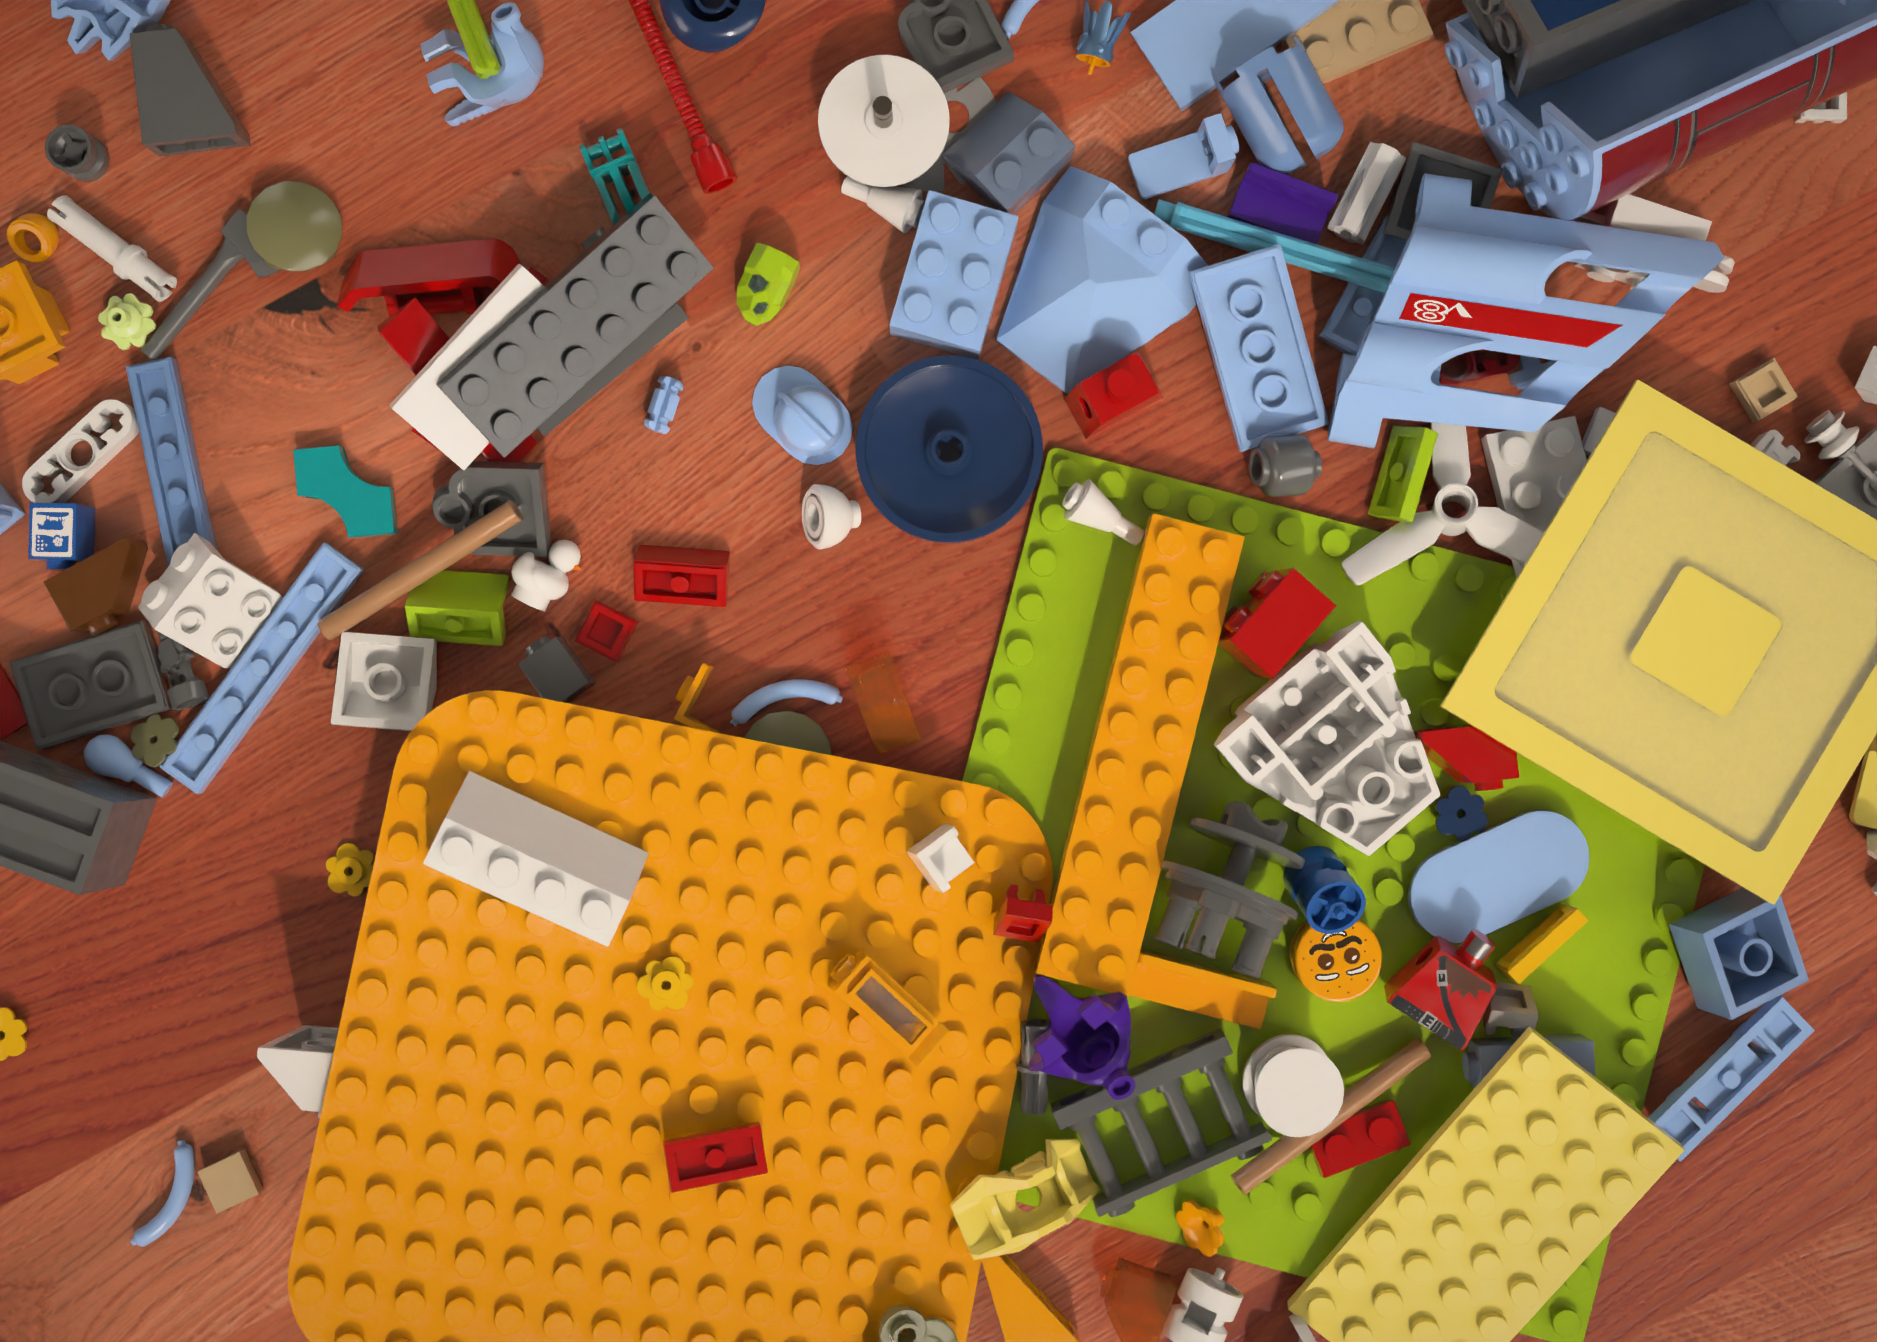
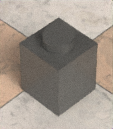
M548 635L541 637L524 650L528 657L518 663L539 695L544 699L569 703L596 683L568 642L562 637H555L552 640Z

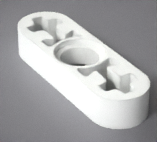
M112 399L102 401L96 405L25 472L22 488L26 497L34 503H65L137 436L139 428L135 409L126 403ZM111 413L124 414L119 420L123 426L120 431L108 429L112 424L108 418ZM92 429L103 434L100 438L107 441L106 446L98 437L90 434ZM86 440L92 447V458L86 465L77 466L71 459V450L77 442ZM64 469H66L67 471L72 472L73 476L71 477L69 475L60 473ZM43 476L56 477L51 483L55 489L53 494L40 492L44 488V483L41 481Z

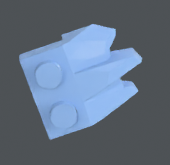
M51 0V14L56 19L74 18L67 41L75 54L86 53L101 39V52L109 61H113L131 46L130 33L146 32V27L157 24L171 0Z

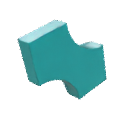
M337 445L293 450L297 496L320 499L332 506L341 516L348 538L398 534L394 488L374 486L362 480L349 465L344 447Z

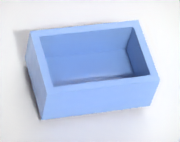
M929 190L889 324L890 335L979 360L1016 234L1019 216Z

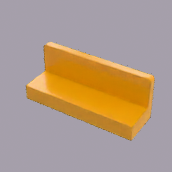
M1141 948L1129 995L1261 1030L1269 997H1276L1277 988L1268 981Z

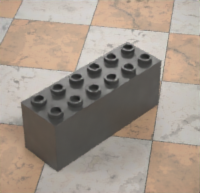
M0 741V866L78 895L123 886L127 882L157 798Z

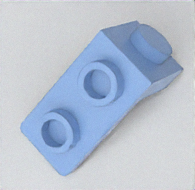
M1220 113L1204 118L1198 131L1130 154L1128 164L1140 198L1145 200L1227 173L1236 159L1235 153L1239 152L1238 139L1232 125L1225 126L1222 114Z

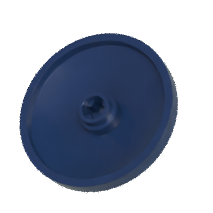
M944 355L929 357L915 361L892 374L880 385L868 401L861 416L856 435L858 472L862 485L873 505L884 518L901 531L921 540L934 543L956 544L970 542L990 535L1005 526L1020 512L1029 500L1036 486L1042 465L1043 438L1037 414L1026 394L1008 375L996 367L965 356Z

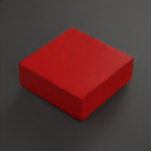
M595 600L575 642L614 662H619L639 621Z

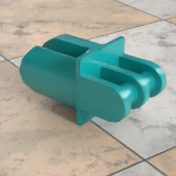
M622 128L616 130L618 135L606 140L604 136L598 137L599 143L592 146L579 145L589 173L597 186L613 226L621 217L607 184L614 182L627 213L636 205L624 179L631 174L642 200L649 194V190L640 172V167ZM624 148L627 155L614 160L611 153ZM605 156L608 163L595 168L593 160Z

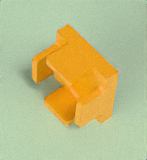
M16 260L0 268V380L6 379L20 384L59 365V361L53 353L66 347L61 336L69 333L70 329L51 292L37 286L32 280L26 265Z

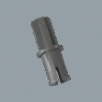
M1044 1019L1021 1021V1055L1016 1069L1021 1072V1110L1025 1114H1044L1047 1107L1048 1074L1041 1071H1030L1028 1063L1036 1050L1032 1042L1048 1029L1049 1021L1046 1022Z

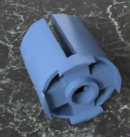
M1298 36L1293 37L1297 46L1291 47L1277 54L1274 46H1271L1235 68L1239 78L1225 89L1220 82L1216 85L1219 94L1227 104L1259 165L1285 175L1294 173L1307 165L1279 115L1264 83L1271 79L1273 80L1316 159L1330 152L1337 145L1344 132L1343 120Z

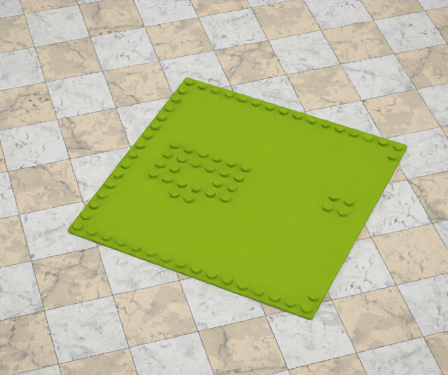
M1053 448L1047 454L962 781L1000 791L1014 799L1032 816L1045 837L1051 856L1053 869L1052 897L1142 542L1141 539L1134 546L1113 532L1102 531L1066 520L1064 518L1066 508L1062 506V501L1068 490L1076 482L1082 484L1090 479L1121 512V516L1145 530L1147 518L1154 513L1245 536L1226 613L1233 606L1239 609L1249 600L1252 595L1247 590L1264 571L1270 573L1274 569L1280 570L1294 567L1329 598L1336 607L1284 667L1309 646L1315 643L1323 644L1337 631L1358 620L1362 621L1392 659L1396 670L1393 676L1401 698L1407 700L1411 711L1408 714V718L1413 731L1470 725L1443 709L1440 705L1515 582L1514 567L1431 545L1362 585H1354L1345 576L1341 567L1342 562L1381 535L1382 532L1068 450ZM1218 644L1163 861L1185 865L1221 878L1232 848L1196 832L1189 825L1193 817L1220 823L1226 805L1229 802L1239 801L1248 804L1260 821L1267 819L1285 820L1288 829L1281 847L1294 853H1298L1311 846H1325L1332 849L1362 889L1366 904L1359 920L1365 923L1378 939L1382 953L1381 969L1372 987L1363 995L1349 1001L1333 1002L1324 1000L1306 989L1294 975L1289 959L1293 935L1306 918L1284 885L1283 873L1285 866L1255 857L1244 887L1279 901L1299 913L1296 921L1288 920L1287 925L1282 926L1278 940L1274 939L1261 972L1260 980L1268 981L1277 988L1276 997H1269L1261 1030L1129 995L1127 1000L1131 1018V1054L1127 1069L1220 1028L1233 1051V1054L1224 1057L1226 1063L1222 1066L1249 1127L1262 1122L1268 1130L1272 1141L1263 1144L1265 1150L1284 1135L1276 1132L1262 1117L1253 1111L1242 1091L1244 1066L1252 1052L1260 1044L1274 1036L1287 1033L1300 1034L1310 1038L1320 1046L1327 1058L1339 1070L1345 1091L1415 1038H1418L1427 1047L1431 1057L1363 1107H1369L1389 1098L1394 1100L1411 1145L1327 1178L1320 1176L1309 1147L1246 1195L1242 1194L1230 1175L1257 1155L1244 1160H1239L1236 1156L1134 1201L1135 1207L1120 1216L1110 1217L1109 1213L1099 1217L1092 1199L1076 1218L1190 1247L1184 1240L1183 1229L1180 1228L1176 1221V1213L1182 1209V1204L1185 1201L1193 1199L1201 1207L1218 1209L1224 1217V1223L1219 1226L1224 1235V1243L1218 1247L1216 1254L1308 1278L1474 1089L1470 1085V1081H1466L1462 1068V1056L1464 1052H1469L1468 1045L1462 1052L1387 1003L1384 988L1386 982L1435 937L1422 929L1415 921L1409 909L1407 894L1409 884L1411 885L1412 877L1415 874L1414 871L1419 863L1428 855L1460 841L1454 834L1445 835L1437 830L1435 825L1436 818L1439 815L1435 809L1437 800L1447 798L1448 791L1452 787L1462 786L1468 789L1471 795H1479L1483 798L1484 807L1482 811L1487 815L1488 819L1485 829L1520 813L1540 810L1555 812L1565 816L1575 823L1583 833L1589 849V866L1587 874L1578 889L1567 898L1486 934L1495 943L1496 947L1483 964L1493 971L1496 982L1517 984L1506 979L1495 967L1497 965L1496 962L1560 904L1578 908L1588 919V922L1518 985L1531 987L1539 1014L1535 1031L1541 1035L1581 1034L1593 1040L1595 1077L1641 1113L1681 960L1669 924L1693 912L1705 864L1517 753L1519 778L1503 780L1504 788L1486 791H1475L1474 783L1457 782L1427 758L1440 796L1374 853L1367 856L1321 828L1315 822L1244 781L1215 747L1214 743L1223 729L1237 718L1234 714L1237 708L1272 679L1255 677ZM1461 809L1457 811L1458 818L1462 816ZM1161 869L1141 948L1245 975L1231 969L1246 929L1242 927L1243 922L1228 919L1215 953V959L1204 956L1201 953L1206 938L1202 943L1199 953L1185 948L1200 912L1198 910L1195 911L1183 943V949H1178L1154 939L1170 900L1166 898V894L1171 882L1165 878L1166 872ZM1450 942V943H1452L1453 945H1455L1456 947H1459L1460 944H1461V943ZM1048 977L1071 993V995L1078 998L1110 993ZM1033 986L1027 1019H1044L1046 1022H1050L1049 1015ZM1481 1018L1471 1039L1512 1036L1509 1027L1501 1026L1496 1027L1494 1035H1487ZM1197 1069L1181 1076L1183 1082L1180 1084V1087L1206 1145H1211L1231 1136L1232 1132L1206 1074H1201ZM1017 1070L998 1173L1004 1170L1010 1172L1011 1167L1024 1162L1026 1158L1039 1151H1043L1045 1154V1139L1077 1138L1080 1142V1151L1092 1179L1100 1188L1097 1195L1104 1192L1077 1130L1072 1131L1070 1126L1060 1130L1051 1109V1103L1091 1085L1075 1079L1048 1074L1046 1111L1040 1115L1025 1114L1021 1110V1072ZM1154 1088L1138 1095L1140 1101L1137 1103V1106L1163 1164H1168L1190 1154L1163 1093H1158ZM1113 1107L1096 1114L1095 1127L1120 1183L1123 1184L1147 1173L1120 1111L1115 1112ZM1035 1186L1017 1191L1016 1202L1037 1207L1040 1195ZM1611 1232L1518 1333L1550 1342L1584 1341Z

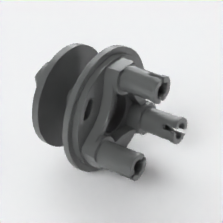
M1233 801L1227 803L1220 823L1193 817L1189 825L1196 832L1232 848L1221 878L1178 863L1162 862L1160 868L1166 872L1165 878L1171 882L1166 894V898L1170 900L1154 939L1178 949H1183V943L1195 911L1198 910L1200 912L1185 948L1199 953L1202 943L1206 938L1201 953L1204 956L1215 959V953L1228 919L1243 922L1242 927L1246 929L1231 969L1260 979L1273 940H1278L1282 926L1287 925L1288 920L1296 921L1299 913L1279 901L1244 887L1255 857L1294 869H1302L1305 859L1281 847L1288 829L1285 820L1267 819L1260 821L1248 804Z

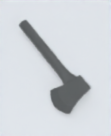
M238 209L221 229L220 232L225 238L215 259L146 341L144 346L141 347L140 350L152 360H157L216 287L239 262L246 259L259 278L269 277L280 271L268 267L262 257L255 252L247 235V214L242 210Z

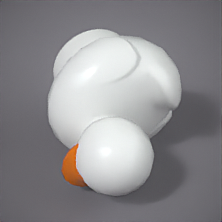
M559 540L550 547L548 553L550 565L535 560L532 552H526L521 555L513 564L511 570L512 578L516 583L511 596L542 611L546 610L550 600H556L564 596L569 588L566 572L582 570L579 564L581 558L580 550L572 541Z

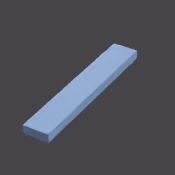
M323 542L179 739L176 751L165 758L160 768L194 793L202 794L321 632L318 627V621L340 606L365 570L329 543Z

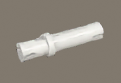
M62 195L53 201L52 205L61 212L57 213L49 208L47 212L48 219L58 224L111 264L116 275L123 280H132L158 302L167 299L172 294V291L164 285L167 284L171 288H176L177 278L168 274L148 259L147 252L139 245L127 243L74 203L67 195Z

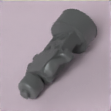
M157 631L159 639L163 640L158 644V658L162 663L160 670L161 673H167L171 688L167 690L172 709L184 710L207 702L210 697L204 680H198V677L193 675L191 669L192 665L189 660L194 658V653L184 645Z

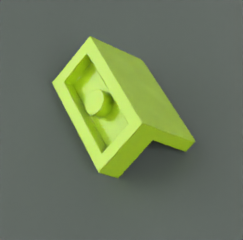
M443 570L409 591L405 603L410 637L435 639L437 642L503 646L506 637L503 604L509 587L508 575Z

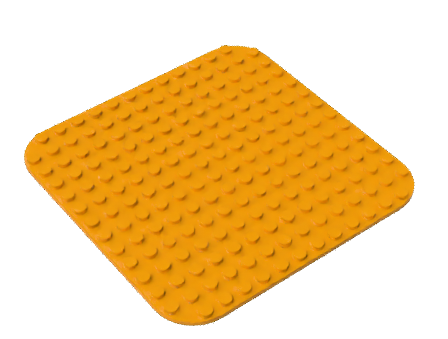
M491 690L460 695L437 706L424 716L409 733L400 749L393 770L288 1269V1293L293 1314L306 1338L310 1342H877L879 1340L878 1331L882 1315L893 1306L905 1305L918 1310L923 1318L938 1317L943 1319L955 1333L958 1342H966L981 1259L973 1261L952 1213L950 1203L979 1174L996 1175L999 1171L1017 1076L1016 1066L1019 1064L1021 1055V1021L1028 1018L1034 986L1033 978L1036 974L1035 964L1041 940L1037 943L993 935L994 917L998 913L1003 896L1011 884L1018 885V898L1030 901V897L1036 888L1042 889L1046 902L1049 905L1053 869L1049 848L1038 824L1014 799L990 787L514 692ZM469 771L649 853L631 900L608 947L423 864ZM942 824L953 825L959 832L957 839L972 858L974 864L948 882L951 887L950 889L940 893L932 889L906 851ZM859 951H862L951 1031V1034L920 1069L828 987L834 980L830 975L832 970L847 954L850 953L854 957ZM676 956L685 965L684 973L690 974L694 981L691 989L686 991L688 1001L679 1010H672L667 1006L660 1011L653 1010L649 1005V999L639 995L636 988L637 981L641 976L647 974L646 965L648 962L657 960L662 963L667 957ZM872 976L856 993L864 1003L908 1043H911L926 1026ZM664 981L661 987L664 989L669 988L670 982ZM753 1122L760 1123L768 1173L671 1193L663 1140ZM905 1328L902 1331H900L898 1335H901L904 1332H906L908 1328Z

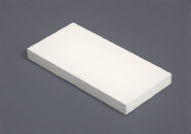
M520 264L513 269L389 405L463 470L472 463L490 442L436 384L545 287Z

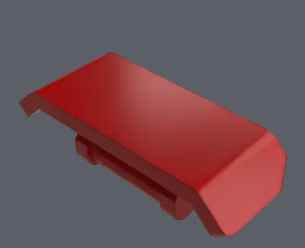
M495 238L366 250L359 253L353 260L342 282L336 307L348 313L360 298L384 296L390 317L413 299L402 298L401 294L461 289V293L416 297V299L430 315L464 311L467 314H473L480 307L477 287L490 286L496 289L518 264H522L510 245Z

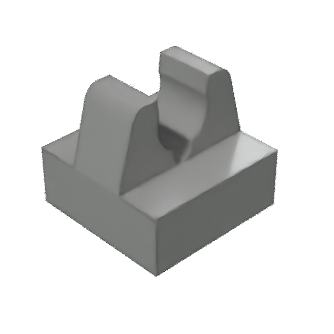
M1496 982V991L1482 1016L1486 1034L1494 1035L1497 1026L1509 1027L1512 1038H1519L1529 1026L1535 1030L1539 1014L1531 987Z

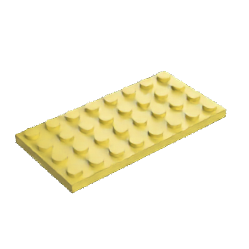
M1529 1026L1287 1301L1288 1310L1297 1317L1302 1315L1306 1324L1330 1342H1510L1685 1149L1675 1138Z

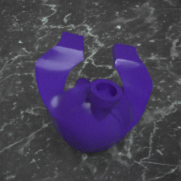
M1035 974L1033 978L1034 989L1037 991V995L1049 1015L1050 1022L1047 1031L1032 1042L1036 1050L1028 1063L1029 1070L1075 1079L1090 1085H1103L1110 1097L1115 1100L1125 1099L1130 1096L1135 1089V1081L1127 1069L1131 1054V1018L1127 995L1122 992L1078 998L1071 995V993L1048 977Z

